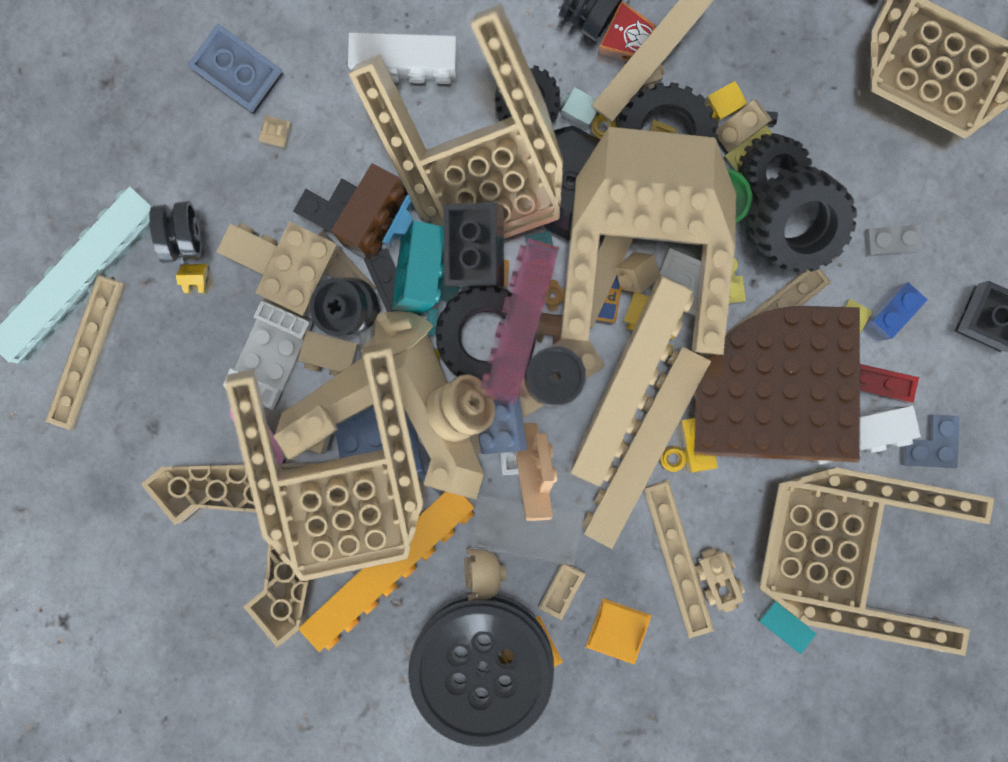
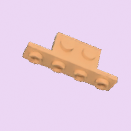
M524 423L527 450L515 452L525 518L527 521L551 520L553 513L549 492L553 484L557 482L556 467H552L551 462L553 447L551 443H548L547 433L539 434L537 423Z

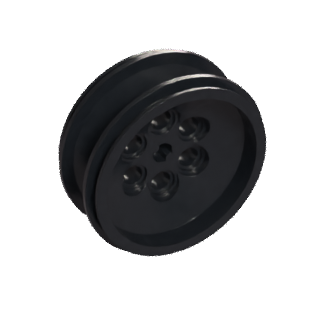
M493 596L488 600L469 601L468 597L457 599L442 607L428 620L414 643L408 667L411 695L425 721L438 733L454 742L475 747L496 746L509 742L530 729L540 718L548 704L554 681V658L550 641L537 619L529 611L513 601L498 596ZM487 635L491 639V644L485 647L481 646L477 642V637ZM458 646L464 647L468 655L465 658H458L454 654V649ZM508 649L513 653L514 657L506 662L500 658V651ZM480 662H486L489 665L485 672H480L476 668ZM456 673H461L466 677V682L464 684H457L453 681L452 676ZM501 676H508L512 680V684L508 687H502L498 683V679ZM477 688H484L489 695L485 699H480L476 697L474 691Z

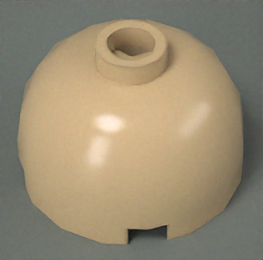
M482 548L466 549L465 553L470 555V558L464 559L466 588H471L472 595H467L468 600H488L498 593L501 581H506L505 565H500L498 557L492 551Z

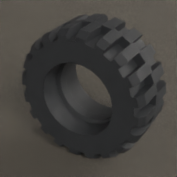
M662 82L655 84L651 89L648 86L642 89L637 96L634 95L629 100L617 124V128L642 130L645 122L651 116L659 113H668L680 118L688 127L690 135L716 138L717 143L719 136L716 134L718 123L717 119L713 120L712 115L714 111L711 105L706 106L704 104L705 98L701 94L696 96L691 93L693 91L692 88L686 86L685 89L678 87L679 83L673 82L669 86H664Z
M795 166L791 168V172L787 169L778 172L779 176L777 178L771 177L766 181L767 186L764 189L760 188L756 193L758 198L756 202L752 201L750 206L753 214L748 216V225L751 227L749 233L755 241L756 247L774 265L779 266L782 270L805 273L806 269H808L810 272L819 270L821 265L827 266L832 263L831 259L836 255L839 257L844 252L842 249L845 244L849 245L852 239L850 234L856 228V222L853 218L857 217V209L853 206L854 199L852 195L831 175L823 170H818L816 167L807 166L803 168L802 166ZM819 201V213L812 227L799 236L785 238V226L793 211L807 202Z
M472 286L468 290H462L457 293V296L446 303V307L438 317L439 321L435 331L437 350L443 363L457 377L471 375L478 378L486 386L502 384L521 373L534 352L536 326L531 311L522 302L520 297L515 296L510 290L503 287ZM483 311L494 312L503 317L511 331V341L508 349L500 357L489 361L478 360L469 355L463 347L461 340L462 328L465 322L472 315Z

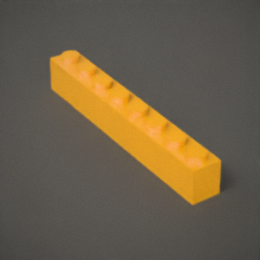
M445 491L419 515L407 559L362 568L299 627V631L318 652L324 648L329 651L340 640L337 636L344 629L348 633L359 623L356 618L363 611L369 614L378 605L375 600L379 596L384 594L387 597L397 587L395 582L401 576L406 579L417 569L414 564L420 558L425 561L436 551L433 547L440 540L445 543L455 533L453 528L459 522L463 525L475 515L472 512L475 505L465 496Z

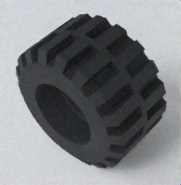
M534 65L530 70L546 104L551 124H553L560 107V88L556 85V79L550 77L546 69L542 72L539 70V66ZM497 84L495 109L499 120H505L512 117V114Z
M771 133V135L763 134L761 139L754 138L751 141L752 146L747 145L744 148L746 154L745 156H740L739 161L743 163L742 166H738V172L743 174L750 184L752 195L756 196L760 188L764 189L767 186V166L775 156L781 154L784 162L783 170L787 169L789 172L795 166L805 168L812 165V160L807 158L809 152L803 148V144L799 141L777 133Z

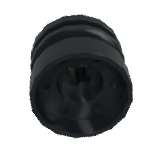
M563 0L558 17L566 20L574 12L569 24L574 26L583 18L585 21L581 32L597 41L615 16L623 0Z

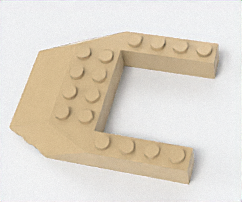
M884 0L871 31V91L963 138H967L1008 108V40L928 0Z
M498 4L477 13L470 24L512 114L510 118L426 150L380 54L357 63L348 74L419 216L426 222L430 221L434 225L444 227L443 205L498 203L504 206L505 239L560 218L563 159L544 99L502 4Z
M608 127L576 178L560 338L589 340L599 235L703 245L692 351L723 355L735 250L736 192L716 138Z
M390 342L363 347V356L383 450L282 471L278 469L255 369L227 374L225 386L262 537L269 545L273 546L280 554V558L293 569L294 574L301 581L408 558L411 541L422 510L423 500Z
M832 468L779 483L759 586L762 591L809 626L963 656L966 655L970 629L959 624L866 607V601L885 504L990 524L994 498L842 468Z

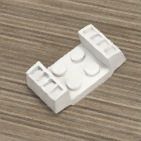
M264 299L260 302L253 318L257 320L234 369L230 368L228 374L255 369L263 406L274 410L300 355L305 332L310 330L313 320L275 302Z

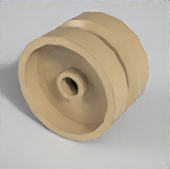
M462 375L430 392L426 401V413L430 425L440 437L450 442H458L469 438L473 434H478L492 425L495 417V404L492 394L482 381L471 375Z

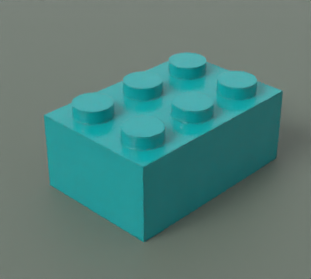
M414 220L407 232L401 234L392 310L422 315L435 303H438L441 294V288L437 287L438 278L442 276L444 270V262L441 261V255L444 252L443 226Z

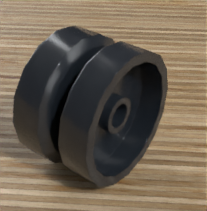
M189 200L176 202L172 210L166 204L150 207V232L159 261L162 264L176 262L179 254L185 260L199 258L202 251L201 234L193 204Z
M333 277L322 281L315 288L311 296L310 312L312 320L318 329L327 335H356L365 332L373 325L378 315L379 304L375 291L364 280L353 277Z
M562 346L548 347L539 351L528 362L524 372V385L528 394L537 403L547 407H560L574 401L582 392L586 382V369L581 358L572 350ZM556 371V375L560 377L559 381H552L550 377L552 372Z

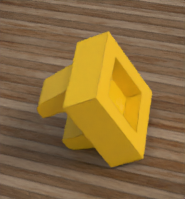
M181 264L176 278L177 285H181L184 293H189L190 285H197L199 293L204 291L208 275L207 264Z

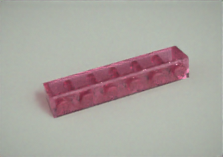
M529 238L525 246L520 245L516 260L521 261L518 271L513 270L509 286L514 287L511 297L506 296L502 311L506 312L504 323H498L495 337L499 338L497 349L491 348L487 362L492 364L490 374L484 373L480 389L485 390L483 395L485 398L510 405L517 403L559 247Z

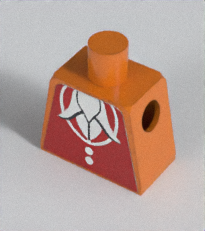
M621 2L600 44L598 53L628 62L655 30L656 26L630 6Z

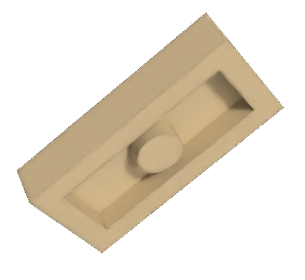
M755 99L716 130V134L719 135V141L729 153L772 119L759 101Z

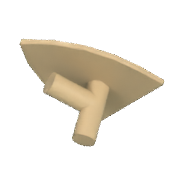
M394 311L380 313L374 321V345L390 342L392 355L401 354L422 340L433 325L423 317L410 312Z

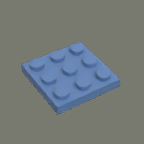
M374 406L337 426L338 430L335 431L340 458L383 450ZM404 409L416 471L420 472L423 471L416 429Z

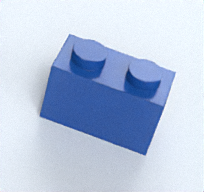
M909 282L900 284L871 315L866 324L883 340L893 339L928 299Z

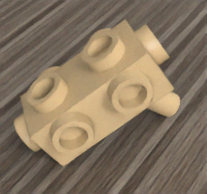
M716 547L701 552L703 557L697 559L699 565L695 566L700 581L705 580L709 590L704 592L710 606L715 604L719 611L723 609L724 612L738 608V603L744 601L741 594L745 593L741 580L734 577L732 569L735 568V564L730 553L725 554L723 550L717 551ZM726 586L728 588L726 595L719 594L720 587Z

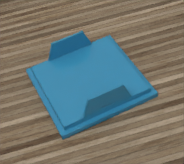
M409 195L406 196L382 241L388 249L390 247L393 248L396 240L401 239V234H405L410 224L414 221L411 215L414 205Z

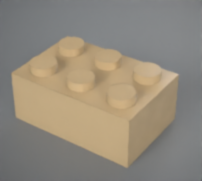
M289 221L255 293L302 316L308 317L311 296L315 288L322 281L326 280L328 271L331 269L341 246Z

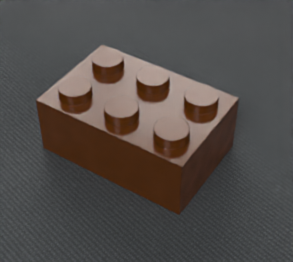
M371 163L331 229V232L343 247L370 260L372 254L376 255L379 252L383 237L388 232L406 196L409 195L400 178Z

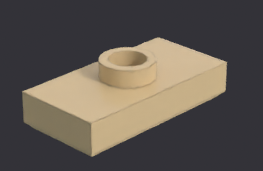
M562 561L538 608L562 621L586 573Z

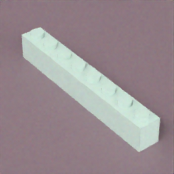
M130 186L127 189L121 190L116 195L113 205L110 208L103 209L97 216L98 221L92 227H87L79 235L80 240L62 253V259L57 265H52L44 272V279L38 285L35 284L30 287L25 294L27 297L8 311V317L0 323V355L8 362L18 363L96 280L97 274L100 275L149 223L150 207L153 205L138 191Z

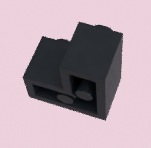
M341 178L329 201L305 188L293 212L334 236L331 229L357 186Z

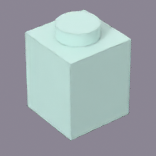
M574 87L571 94L566 92L560 102V107L563 108L561 116L588 130L592 120L598 113L591 107L596 98Z

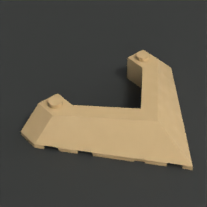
M427 333L416 345L401 354L393 356L403 407L431 457L424 485L477 499L484 472L470 437L458 442L444 440L434 431L426 413L428 396L435 388L447 383V380ZM364 357L281 414L276 434L319 405L326 409L336 426L372 408L374 403ZM331 435L308 450L325 454Z
M291 463L277 465L279 471H282L291 468L311 465L315 463ZM245 465L161 467L141 483L143 488L174 525L181 524L199 508L256 512ZM268 544L264 590L244 606V609L278 648L299 630L309 580L301 581L294 574L293 569L280 558V554L273 546Z

